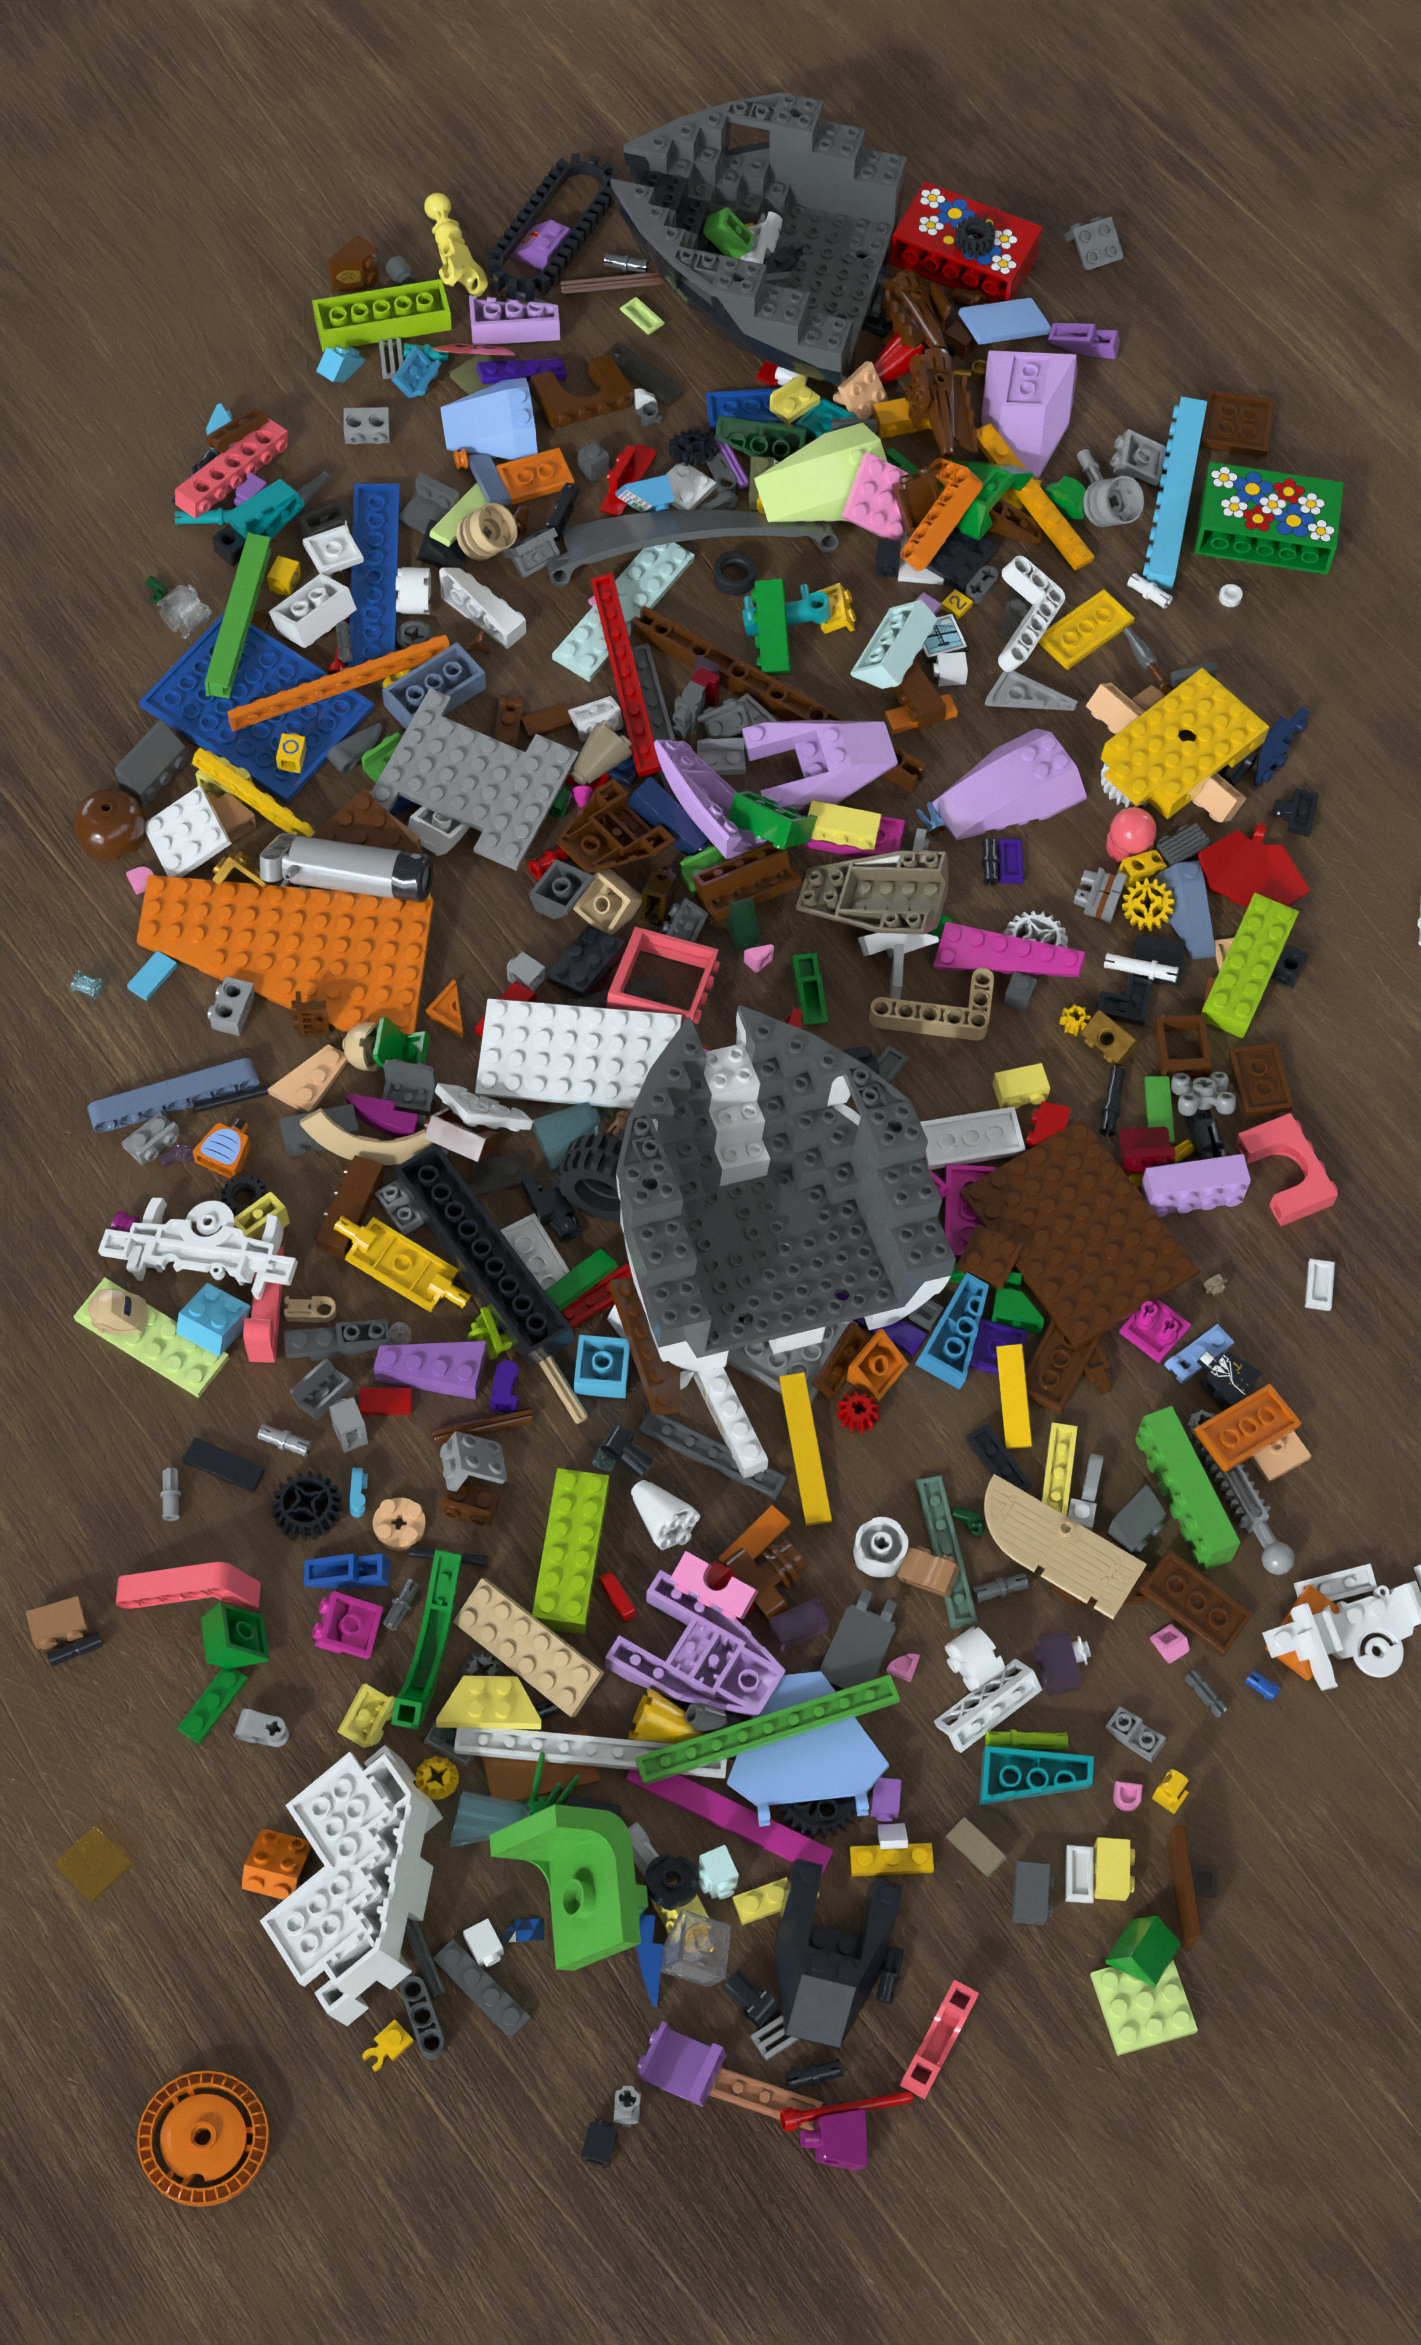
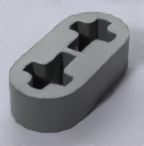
M984 566L967 584L965 596L972 600L973 604L984 601L994 589L999 576L997 569L992 566Z

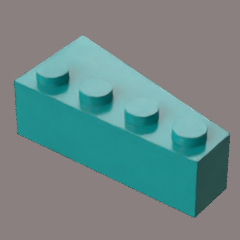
M985 1746L982 1754L979 1805L1089 1789L1093 1783L1094 1756Z

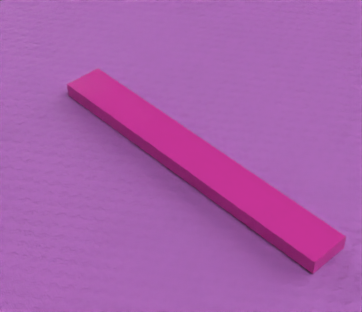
M630 1770L626 1777V1782L790 1862L797 1858L823 1865L821 1877L834 1852L833 1849L771 1819L770 1826L759 1827L758 1813L680 1775L643 1786L638 1770Z

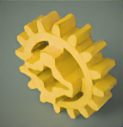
M1145 878L1143 885L1136 881L1135 889L1128 887L1130 895H1123L1124 901L1128 902L1122 904L1123 910L1127 911L1124 913L1125 918H1131L1130 924L1132 926L1138 923L1139 930H1142L1144 926H1148L1149 931H1152L1153 925L1160 929V922L1163 920L1168 923L1167 914L1173 915L1174 913L1173 909L1170 908L1175 905L1174 899H1169L1173 896L1171 890L1166 891L1165 883L1159 887L1157 879L1152 884H1149L1148 878ZM1152 891L1157 892L1161 896H1155ZM1148 897H1149L1150 902H1151L1150 908H1149V913H1148V911H1147V908L1145 907L1146 904H1147L1146 902H1148V900H1147ZM1159 911H1162L1158 916L1154 917ZM1134 912L1141 913L1145 916V919L1137 916Z

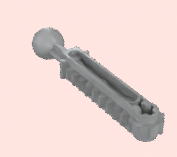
M1200 1410V1412L1195 1414L1192 1413L1186 1430L1189 1431V1437L1196 1440L1195 1447L1201 1448L1200 1456L1206 1457L1205 1465L1211 1466L1209 1472L1215 1473L1214 1481L1221 1483L1219 1489L1226 1492L1225 1500L1231 1501L1230 1509L1235 1508L1234 1517H1240L1241 1521L1238 1527L1246 1528L1248 1533L1254 1531L1264 1548L1262 1562L1264 1568L1269 1573L1275 1575L1286 1574L1293 1568L1295 1556L1288 1544L1276 1540L1268 1526V1513L1271 1508L1269 1506L1264 1507V1499L1258 1498L1260 1492L1253 1489L1255 1483L1248 1480L1250 1474L1244 1473V1464H1239L1224 1473L1192 1433L1196 1427L1213 1418L1214 1414L1204 1410Z

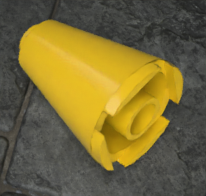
M648 1688L646 1690L648 1696L643 1695L632 1720V1723L636 1724V1728L634 1731L629 1730L628 1738L636 1741L678 1744L706 1733L692 1729L686 1723L685 1711L655 1690Z

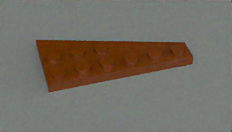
M633 1278L611 1279L608 1286L653 1415L677 1413L680 1409V1367L672 1364L670 1361L663 1362L660 1358Z

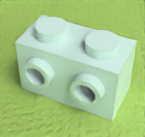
M723 1845L700 1855L698 1867L700 1875L699 1884L703 1893H709L711 1899L719 1897V1900L733 1895L734 1890L737 1889L739 1874L726 1846Z

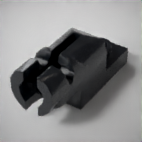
M1197 1109L1194 1115H1184L1191 1143L1195 1147V1157L1199 1156L1200 1160L1227 1156L1217 1120L1215 1118L1212 1119L1210 1109Z
M531 1172L522 1174V1189L542 1226L549 1224L561 1242L579 1237L582 1233V1228L577 1217H574V1210L571 1204L567 1201L566 1196L561 1194L558 1186L542 1191L539 1180L533 1179Z

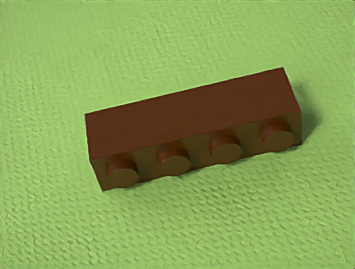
M914 659L913 665L903 676L904 679L901 684L889 688L893 689L897 694L900 705L908 707V715L913 723L917 722L921 730L945 720L946 704Z
M356 1155L352 1163H347L343 1174L345 1178L342 1184L336 1186L334 1202L332 1205L327 1206L324 1213L325 1221L322 1227L318 1226L314 1235L318 1251L345 1260L353 1243L350 1238L334 1230V1226L343 1215L346 1219L361 1227L375 1197L374 1193L378 1191L384 1178L383 1164Z

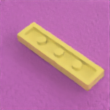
M1052 1422L1041 1502L1067 1517L1078 1426Z

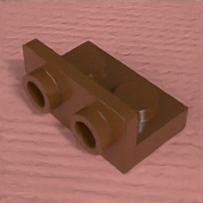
M296 991V1000H291L294 1027L299 1028L300 1037L330 1035L326 1001L311 1000L309 1002H302L301 991Z
M463 1483L457 1492L446 1491L445 1497L440 1502L441 1512H444L450 1518L458 1519L462 1517L469 1519L471 1523L478 1526H483L484 1524L491 1526L500 1500V1494Z

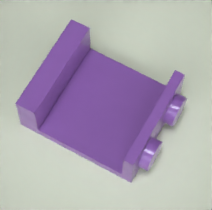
M662 2021L659 2029L655 2028L652 2032L649 2042L651 2046L648 2053L643 2054L639 2060L638 2074L642 2081L703 2107L727 2054L722 2046L712 2043L711 2047L670 2030L668 2024Z

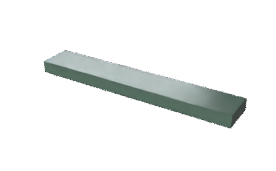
M942 1475L917 1479L916 1486L933 1556L940 1557L941 1554L950 1556L956 1560L955 1563L960 1568L950 1597H944L951 1629L976 1625L978 1620Z

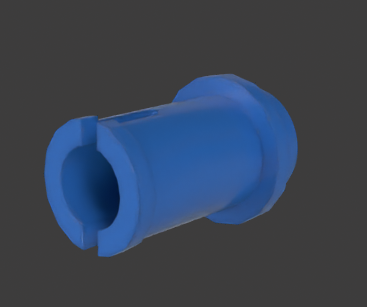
M1255 1669L1251 1672V1677L1248 1676L1245 1684L1264 1695L1265 1700L1273 1701L1281 1690L1277 1686L1278 1683L1276 1681L1274 1683Z

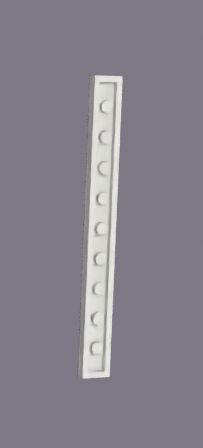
M457 1728L454 1753L538 1761L539 1754L543 1751L545 1753L544 1762L638 1770L635 1757L675 1744L517 1729ZM727 1759L681 1774L725 1778Z

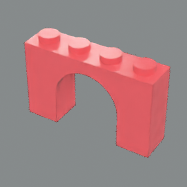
M1291 1113L1238 1134L1234 1145L1239 1154H1244L1246 1165L1270 1155H1284L1297 1162L1303 1171L1304 1181L1277 1193L1272 1197L1269 1207L1280 1226L1334 1205L1338 1196L1337 1187L1333 1181L1329 1180L1322 1161H1318L1314 1154L1312 1143L1306 1140L1302 1133L1301 1124L1293 1118Z

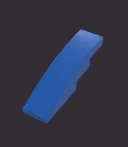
M643 1910L639 1917L641 1944L636 1945L642 1979L651 2005L657 2006L663 1944L653 1943L655 1916L644 1915L645 1910Z

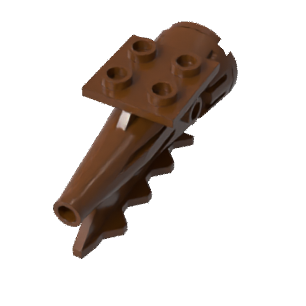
M902 270L893 279L890 277L883 288L880 310H886L887 322L893 321V332L900 333L901 345H907L911 349H915L924 341L930 348H941L947 351L948 348L944 342L943 334L947 317L951 312V305L937 283L932 282L928 294L923 279L913 270Z
M929 348L925 350V354L920 356L917 353L909 362L912 382L905 391V399L909 404L908 416L912 421L913 428H918L923 416L928 419L940 449L941 457L945 460L952 459L955 456L954 441L971 455H977V427L973 425L974 410L970 408L971 394L966 388L967 375H962L960 381L954 380L953 358L949 356L948 351L945 349Z

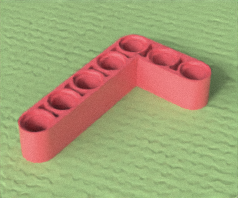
M280 1247L276 1255L284 1256V1247ZM267 1282L261 1300L256 1299L253 1295L251 1318H245L243 1329L244 1343L249 1362H276L282 1284Z
M212 1562L124 1575L118 1578L116 1605L121 1608L132 1609L216 1597L224 1603L250 1611L259 1610L261 1582L233 1565L224 1562Z

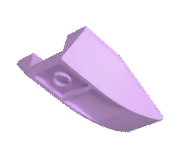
M658 739L654 742L664 775L678 801L690 818L726 859L734 858L771 842L758 839L754 836L753 832L738 829L735 823L727 820L734 795L737 792L692 750L688 743L685 741Z

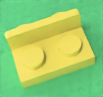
M803 375L792 378L787 384L774 390L770 395V411L786 424L792 423L820 403V396L805 385V376Z

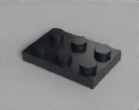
M957 528L940 547L926 569L943 578L945 583L963 593L975 574L982 567L986 566L999 551L1000 545L985 535L980 540H977L962 533Z
M588 925L545 975L547 981L585 998L627 948V943L620 938Z

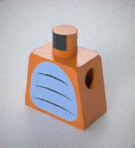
M239 1118L234 1120L231 1127L217 1123L194 1148L195 1163L230 1179L234 1175L236 1179H239V1174H241L251 1147L249 1137L244 1134L248 1124Z

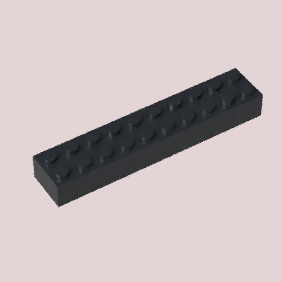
M437 1144L394 1167L396 1182L407 1194L412 1206L420 1214L425 1224L485 1307H488L493 1318L530 1368L573 1343L572 1327Z

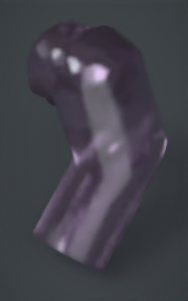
M174 1145L157 1160L164 1168L174 1161L190 1162L194 1159V1149L186 1145Z

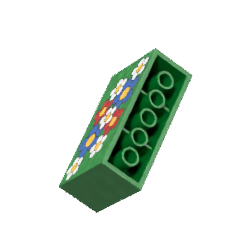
M1209 462L1202 489L1194 554L1328 575L1337 548L1344 482Z

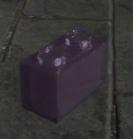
M814 1598L770 1618L768 1630L778 1650L781 1652L827 1631L829 1619L819 1599Z
M1069 1632L1038 1637L1035 1647L1032 1648L1035 1663L1040 1664L1039 1681L1041 1687L1046 1688L1047 1695L1051 1696L1079 1690L1082 1679Z

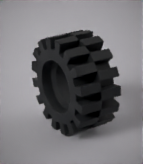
M969 216L968 221L964 218L962 223H958L955 245H957V250H961V254L967 253V257L970 258L971 254H973L974 258H978L979 254L984 257L986 253L989 254L991 249H993L996 233L995 227L992 226L991 221L986 223L987 219L984 217L982 220H979L980 216H976V219ZM969 235H979V236H981L982 238H981V239H972V238H970V237H968V236H969Z
M241 1173L239 1174L240 1178L236 1179L234 1175L231 1177L232 1182L230 1183L227 1180L225 1188L222 1187V1203L230 1208L234 1217L267 1194L263 1181L260 1182V1178L257 1176L253 1179L252 1174H247V1178H244V1174ZM243 1191H250L254 1194V1200L246 1205L238 1204L235 1201V1197Z

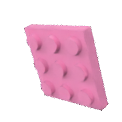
M864 453L841 517L888 541H900L905 527L892 484L899 482L901 476L909 473L870 453Z

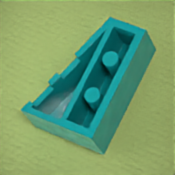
M278 479L226 513L224 517L233 529L245 539L248 532L270 537L272 540L301 510L305 503L295 490L281 479Z

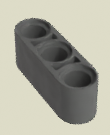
M408 1976L400 1986L402 2000L420 2052L426 2059L436 2060L445 2051L444 2037L425 1983L417 1976ZM411 1986H418L421 1988V1992L416 1997H409L406 1995L407 1989ZM420 2012L430 2014L429 2021L424 2024L416 2022L415 2017ZM434 2038L440 2044L435 2050H427L424 2047L425 2042Z

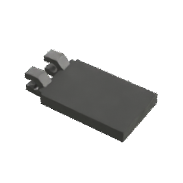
M863 1589L857 1605L851 1604L850 1607L847 1606L819 1669L832 1687L844 1690L875 1679L896 1631L895 1622L891 1620L898 1603L888 1599L881 1616L867 1611L873 1593Z

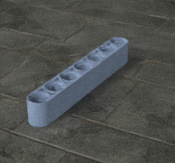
M243 1058L97 1100L89 1104L87 1110L94 1131L103 1133L149 1120L159 1112L166 1115L193 1107L194 1103L257 1087L260 1081L253 1060Z

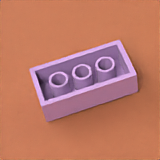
M1244 1154L1146 1168L1139 1192L1159 1217H1163L1168 1213L1178 1212L1179 1214H1185L1195 1209L1211 1210L1216 1206L1222 1205L1228 1207L1236 1206L1243 1202L1251 1180Z

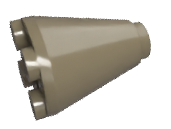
M606 720L597 723L593 727L572 767L573 771L570 775L581 786H585L587 783L590 784L632 755V750L630 749L631 742L623 735L620 737L613 732L614 728Z

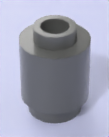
M394 256L387 261L385 270L397 286L414 284V272L402 256Z
M697 1703L691 1704L686 1711L685 1720L692 1729L711 1733L724 1729L727 1725L726 1713L721 1708Z

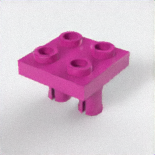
M1158 1299L1155 1302L1147 1301L1143 1303L1141 1310L1130 1317L1119 1333L1160 1364L1188 1332L1191 1324Z

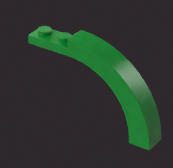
M438 1548L435 1550L420 1635L407 1678L400 1693L395 1698L392 1725L418 1730L427 1714L441 1673L450 1637L463 1553Z

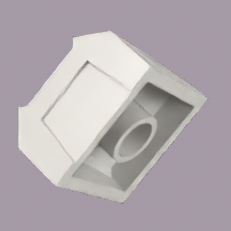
M424 806L410 816L408 828L420 837L421 846L434 852L436 856L446 854L451 850L470 827Z

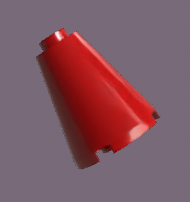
M900 333L894 335L872 362L882 385L911 373L909 362L917 353L919 356L922 355L921 351L925 349L922 343L917 348L911 349L907 345H901Z

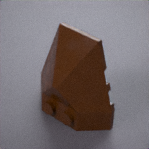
M614 778L593 792L591 799L586 805H583L580 813L569 823L556 842L588 874L657 855L676 841L661 825L651 829L627 805L629 793Z

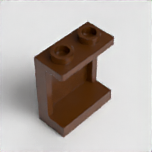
M921 467L917 469L916 474L901 476L899 482L892 484L902 521L909 537L912 536L940 496L935 475L940 473L939 468Z

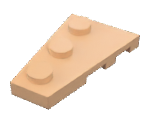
M328 1044L268 1088V1094L303 1113L313 1112L347 1065L348 1060L345 1053Z

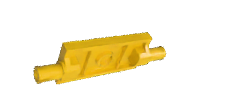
M342 1215L339 1218L340 1221H337L334 1230L350 1238L353 1243L352 1248L345 1257L346 1261L430 1313L439 1300L444 1297L462 1309L469 1302L472 1295L453 1285V1280L459 1271L457 1268L373 1217L367 1226L359 1227Z

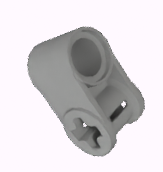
M242 1709L234 1736L250 1743L281 1747L287 1743L289 1731L285 1722L277 1716L263 1714L252 1709ZM277 1728H279L281 1732H276L274 1736H272L270 1732H275Z

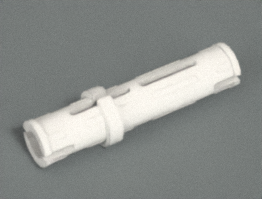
M1110 953L1106 954L1105 959L1115 961V963L1104 962V968L1149 976V979L1152 980L1159 978L1176 982L1177 976L1168 974V972L1177 974L1179 967L1158 964V961L1154 960L1147 962Z

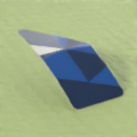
M516 1919L499 1938L500 1943L543 1941V1920Z

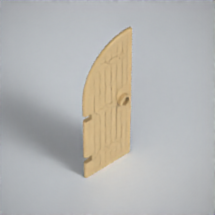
M993 1474L985 1494L984 1512L988 1529L1001 1550L1011 1559L1032 1572H1035L1037 1567L1041 1566L1045 1569L1041 1575L1042 1578L1087 1604L1091 1597L1098 1600L1094 1609L1114 1619L1147 1564Z

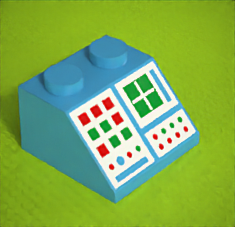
M668 475L625 484L615 492L617 498L641 513L664 511L669 509V505L674 502Z

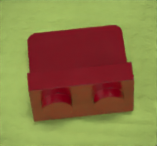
M1148 1127L1121 1129L1119 1131L1122 1165L1125 1174L1145 1173L1146 1168L1175 1163V1146L1171 1147L1168 1128Z

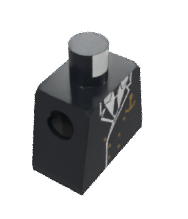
M1205 1351L1196 1361L1207 1371L1199 1381L1200 1385L1222 1411L1240 1402L1262 1375L1261 1371L1228 1351L1218 1359Z

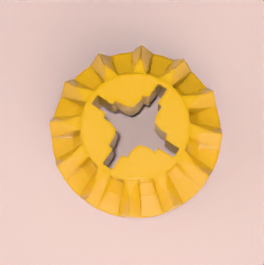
M434 1756L433 1758L425 1759L417 1767L415 1776L417 1778L415 1780L416 1786L430 1799H444L450 1796L457 1788L459 1774L455 1764L449 1761L447 1757ZM431 1769L438 1774L444 1773L442 1775V1784L444 1786L436 1780L430 1781L432 1779Z

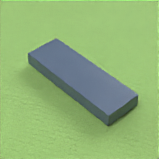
M468 455V465L487 503L510 505L511 497L490 455Z

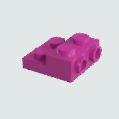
M333 1591L327 1598L323 1597L318 1612L323 1615L321 1622L315 1624L312 1632V1638L316 1639L314 1646L338 1654L345 1652L369 1659L383 1607Z

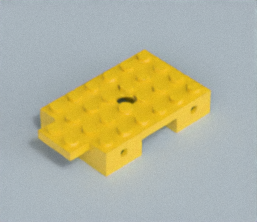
M1201 668L1105 743L1101 760L1110 768L1105 771L1104 777L1137 807L1144 801H1147L1166 819H1169L1198 796L1203 783L1228 764L1233 768L1263 744L1269 726L1205 669ZM1182 730H1190L1196 736V740L1194 742L1190 740L1183 742L1178 734Z

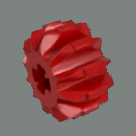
M856 1390L852 1392V1397L845 1394L843 1402H838L837 1404L839 1411L836 1417L842 1420L841 1427L850 1426L849 1432L851 1434L855 1429H858L861 1435L864 1434L865 1428L871 1431L874 1428L873 1423H877L880 1417L877 1414L880 1412V1406L875 1405V1396L867 1399L866 1391L860 1396ZM856 1410L861 1411L860 1415L856 1414Z

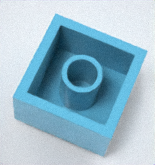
M206 1283L179 1312L176 1334L220 1357L243 1332L244 1320L249 1318L251 1306Z
M579 1335L574 1378L575 1394L626 1399L630 1346L627 1339Z

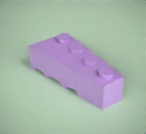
M469 295L473 345L560 340L558 305L529 302L528 305L519 303L518 300H509V303L497 302L496 298L487 297V300H478L477 296Z

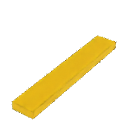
M805 1373L779 1376L806 1526L832 1522Z

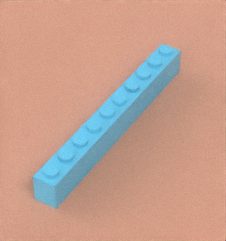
M1182 396L1179 405L1174 406L1172 418H1175L1176 422H1171L1169 432L1173 439H1168L1166 452L1170 453L1169 457L1165 456L1162 469L1167 471L1166 474L1161 475L1159 487L1163 488V492H1158L1156 505H1160V508L1155 509L1153 522L1157 524L1156 527L1151 528L1149 540L1153 541V545H1148L1146 558H1150V562H1145L1143 576H1147L1146 580L1148 582H1154L1158 588L1171 591L1176 576L1207 401Z

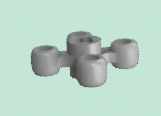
M1213 1072L1209 1078L1200 1077L1193 1082L1190 1076L1185 1073H1176L1172 1077L1171 1090L1174 1094L1181 1095L1178 1101V1111L1182 1115L1191 1116L1197 1112V1109L1207 1110L1212 1108L1213 1105L1216 1106L1219 1113L1231 1114L1236 1107L1235 1095L1226 1092L1229 1078L1224 1072Z

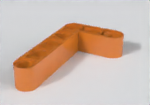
M942 458L936 459L930 465V468H939L940 473L935 475V478L945 489L900 553L901 558L918 572L928 566L983 486V482L970 469Z

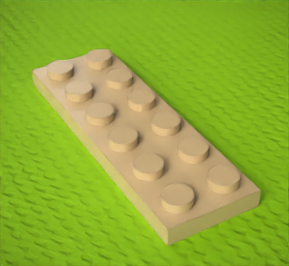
M481 1578L453 1623L570 1717H576L604 1674L601 1669L486 1578Z

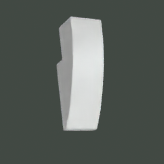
M874 933L858 938L864 956L886 950L889 958L893 957L896 944H904V953L939 942L938 937L929 934Z

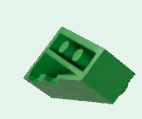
M750 791L735 793L727 820L735 823L738 829L749 830L754 833L756 838L773 842L774 847L779 849L810 843L818 816L810 814L808 817L796 814V808L789 806L788 810H785L775 805L776 801Z

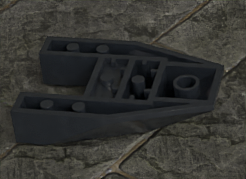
M796 1858L789 1866L774 1942L784 2035L839 2049L875 1985L880 1971L883 1969L898 1914L903 1885L877 1878L869 1884L859 1936L813 1925L812 1920L823 1865Z

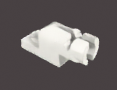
M768 212V216L765 219V215L762 213L757 225L748 226V229L755 237L751 251L741 256L742 260L763 264L764 259L774 254L782 226V218L778 214Z

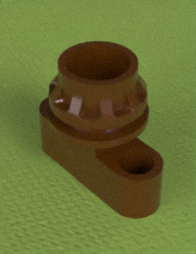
M785 1540L780 1545L768 1547V1554L765 1551H761L759 1554L764 1564L758 1567L743 1547L723 1561L724 1565L733 1571L739 1581L758 1590L754 1599L755 1606L769 1623L789 1609L774 1586L780 1583L786 1590L790 1589L789 1581L796 1583L801 1572L807 1568L801 1555L788 1540Z

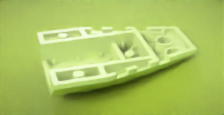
M864 423L828 432L754 478L768 522L848 521L841 516L864 453H870L887 462L880 438Z

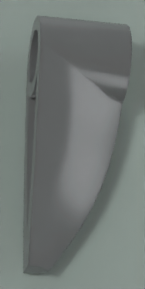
M376 723L336 744L327 753V759L342 775L350 773L356 767L358 761L362 759L365 752L372 749L376 744L383 729L381 724Z

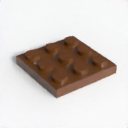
M1208 390L1200 447L1266 457L1274 399Z

